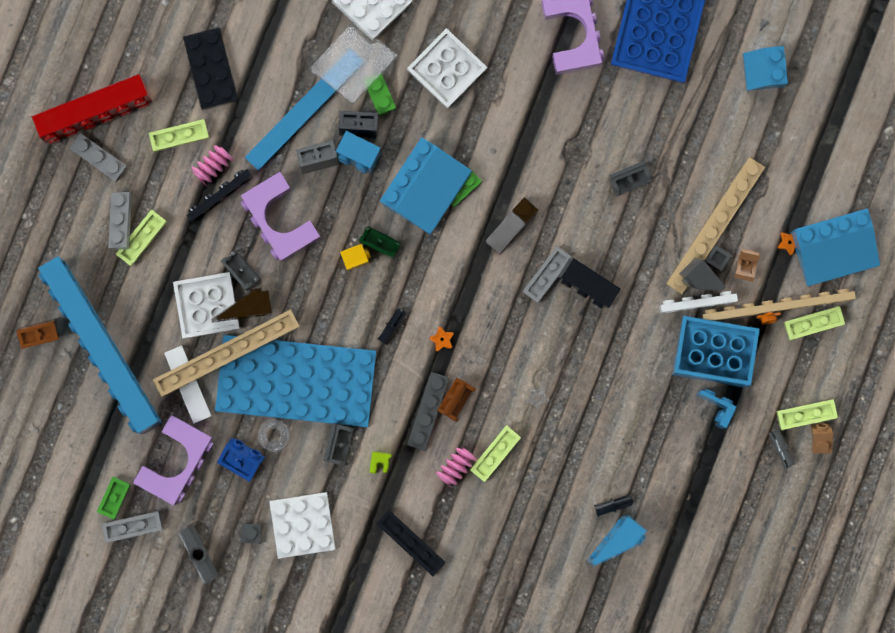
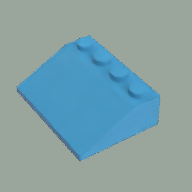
M421 137L380 199V202L387 209L431 235L471 175L472 170Z
M868 208L791 231L807 287L880 266L874 228Z
M683 316L672 375L744 388L750 387L759 329Z
M622 515L587 559V562L595 566L636 545L640 546L647 537L644 535L647 531L629 516Z

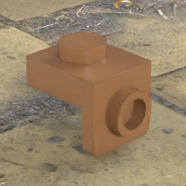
M742 249L737 260L734 278L753 282L760 253Z
M822 422L811 424L812 453H832L833 431L830 424Z

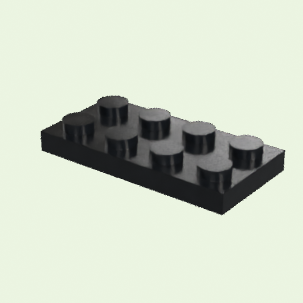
M220 27L183 36L201 110L238 102Z

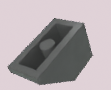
M694 258L679 273L683 278L682 282L688 288L692 287L699 290H724L726 288L705 261L699 258Z

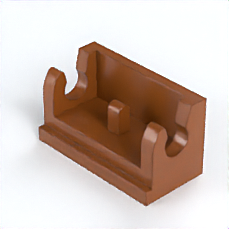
M56 319L20 327L16 330L21 349L59 340L60 332L57 330Z
M456 378L437 411L457 422L459 420L457 418L471 392H475L476 388Z

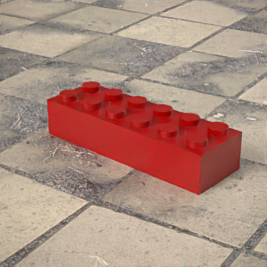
M138 74L31 117L39 138L46 144H55L64 136H75L78 134L77 131L93 129L96 127L95 124L100 122L108 123L114 120L113 117L118 115L126 116L135 108H146L152 102L145 81Z

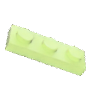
M204 119L149 133L153 152L209 139Z
M151 209L131 234L129 249L119 250L116 255L132 267L167 221Z
M838 306L786 321L784 325L790 341L845 325L841 308Z
M834 399L776 411L780 430L838 418Z
M506 425L470 471L485 482L521 437Z

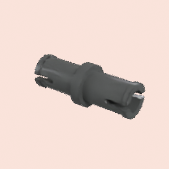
M778 429L769 433L775 447V454L778 453L783 468L786 469L795 465V462L788 450L790 448L789 445H786L780 432L781 430Z

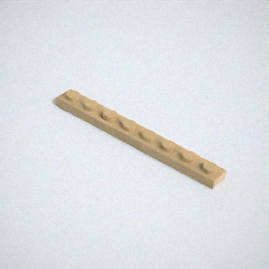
M750 157L747 159L666 283L667 286L681 295L684 293L687 286L682 282L683 278L679 273L694 258L706 259L765 169L764 166Z
M849 289L837 290V294L830 295V292L818 293L819 297L811 298V295L799 296L800 300L792 301V297L780 299V303H773V300L761 302L762 305L754 306V303L744 304L743 308L735 309V306L725 307L724 311L717 312L716 309L705 310V314L701 315V319L721 321L761 315L768 312L774 313L852 301L856 297L855 291L849 292Z
M289 310L153 379L161 397H164L300 326L292 310Z

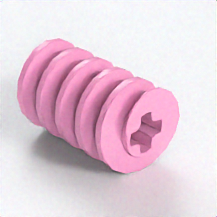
M214 145L215 153L208 151L210 158L203 156L204 163L198 161V169L193 166L191 167L193 173L205 186V180L210 183L212 182L210 175L218 176L216 170L223 172L221 165L229 166L227 159L234 161L222 147Z
M464 447L463 449H455L458 455L453 453L450 455L453 461L446 460L448 467L441 466L443 473L436 471V475L450 487V484H458L455 478H463L460 472H468L465 466H473L470 460L477 461V458Z

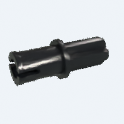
M398 308L390 321L385 323L386 327L377 339L388 346L395 332L399 331L398 328L407 313Z
M626 495L616 499L610 498V501L594 505L599 517L613 511L616 513V510L632 506L633 500L631 495Z

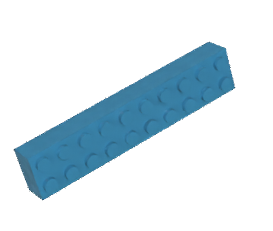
M57 256L39 267L38 269L41 273L38 275L44 284L49 285L50 290L48 292L50 296L61 305L58 309L64 317L66 316L70 320L68 325L73 333L79 335L80 339L78 342L83 350L86 349L90 353L88 356L93 366L99 368V377L103 383H108L110 387L108 392L113 399L118 400L120 403L118 408L123 416L129 418L128 425L131 430L143 435L163 423L65 260Z

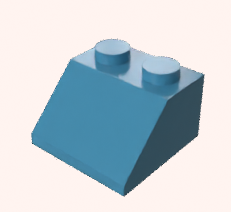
M784 46L767 47L743 53L747 91L785 88L788 80Z

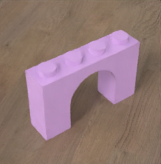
M541 0L545 20L571 16L578 19L586 31V39L579 47L553 53L552 58L556 75L600 67L604 60V54L602 49L599 50L600 34L599 31H595L594 24H597L595 12H591L590 6L593 5V1Z
M278 172L242 194L243 201L240 203L246 212L250 210L253 217L250 219L256 228L260 226L263 231L260 235L266 244L270 243L273 247L270 251L275 260L280 259L281 262H284L321 238L310 220L288 233L276 232L268 226L266 212L269 205L291 191L281 172Z
M171 415L162 433L179 441L186 448L188 463L185 470L178 476L167 478L146 466H142L133 483L164 501L176 505L177 503L180 504L184 499L185 493L183 491L186 486H191L195 479L193 476L195 470L201 468L204 463L202 458L205 452L209 453L214 443L211 442L213 437Z

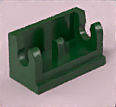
M369 226L365 227L363 235L358 240L360 244L392 260L402 244Z

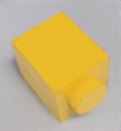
M362 244L340 252L347 271L369 264L368 259L371 258L368 248H363Z

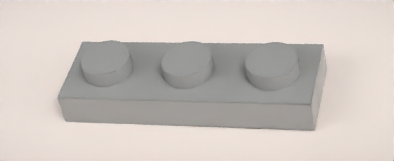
M81 133L69 148L115 182L118 181L127 168L126 165Z
M130 192L111 193L108 243L110 250L129 249L132 194Z
M556 246L522 292L538 304L556 280L568 259L572 257Z
M159 511L101 524L105 543L163 530Z

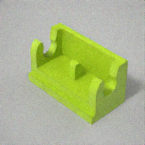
M372 451L369 473L376 474L378 464L379 468H382L384 465L383 472L386 473L392 454Z

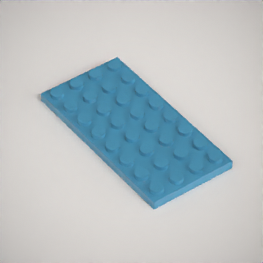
M224 335L223 344L237 336ZM274 340L220 368L215 411L368 427L376 351Z

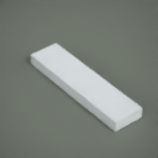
M182 345L164 353L171 370L189 361ZM197 380L179 388L193 424L212 416Z

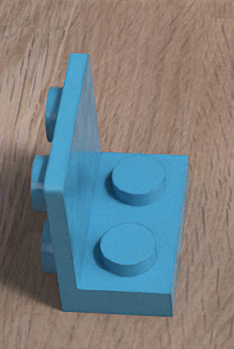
M708 389L698 391L696 396L723 408V410L718 411L715 417V421H717L715 426L721 429L727 428L736 409V406L732 405L733 401L725 397L719 399L715 397L716 393Z

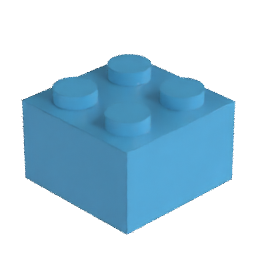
M348 131L345 132L336 150L337 157L341 163L347 166L351 163L357 167L356 170L364 174L367 172L372 174L382 154L380 147Z

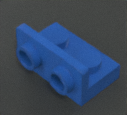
M231 438L217 463L250 482L265 457L258 450L244 445L241 440Z

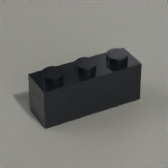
M569 258L558 275V278L562 280L561 284L569 289L574 287L578 290L576 292L578 295L585 299L587 297L594 300L592 304L600 309L603 307L610 308L621 288L575 258Z

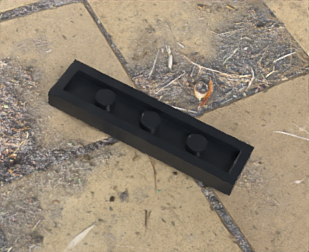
M248 169L238 171L231 182L226 181L218 187L219 191L215 194H208L203 199L204 202L198 206L196 204L188 210L189 214L186 215L188 219L195 223L253 178L252 174Z
M390 510L377 522V525L431 576H434L446 563Z

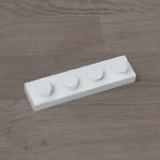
M731 291L721 292L720 296L713 297L712 294L701 295V299L694 300L693 297L682 298V302L676 303L674 300L663 301V305L659 306L660 314L724 305L736 303L738 299L737 294H731Z

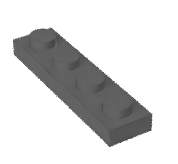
M431 372L407 443L408 446L426 450L438 414L437 410L442 402L449 381L448 377Z

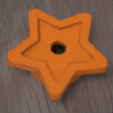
M782 232L780 233L782 242L778 245V249H786L789 255H792L796 248L792 233L788 235Z
M768 312L758 315L757 319L762 321V324L777 322L776 316L781 315V312Z
M438 327L437 334L430 336L429 339L435 343L437 352L443 347L451 349L450 339L454 333L445 332L441 327Z

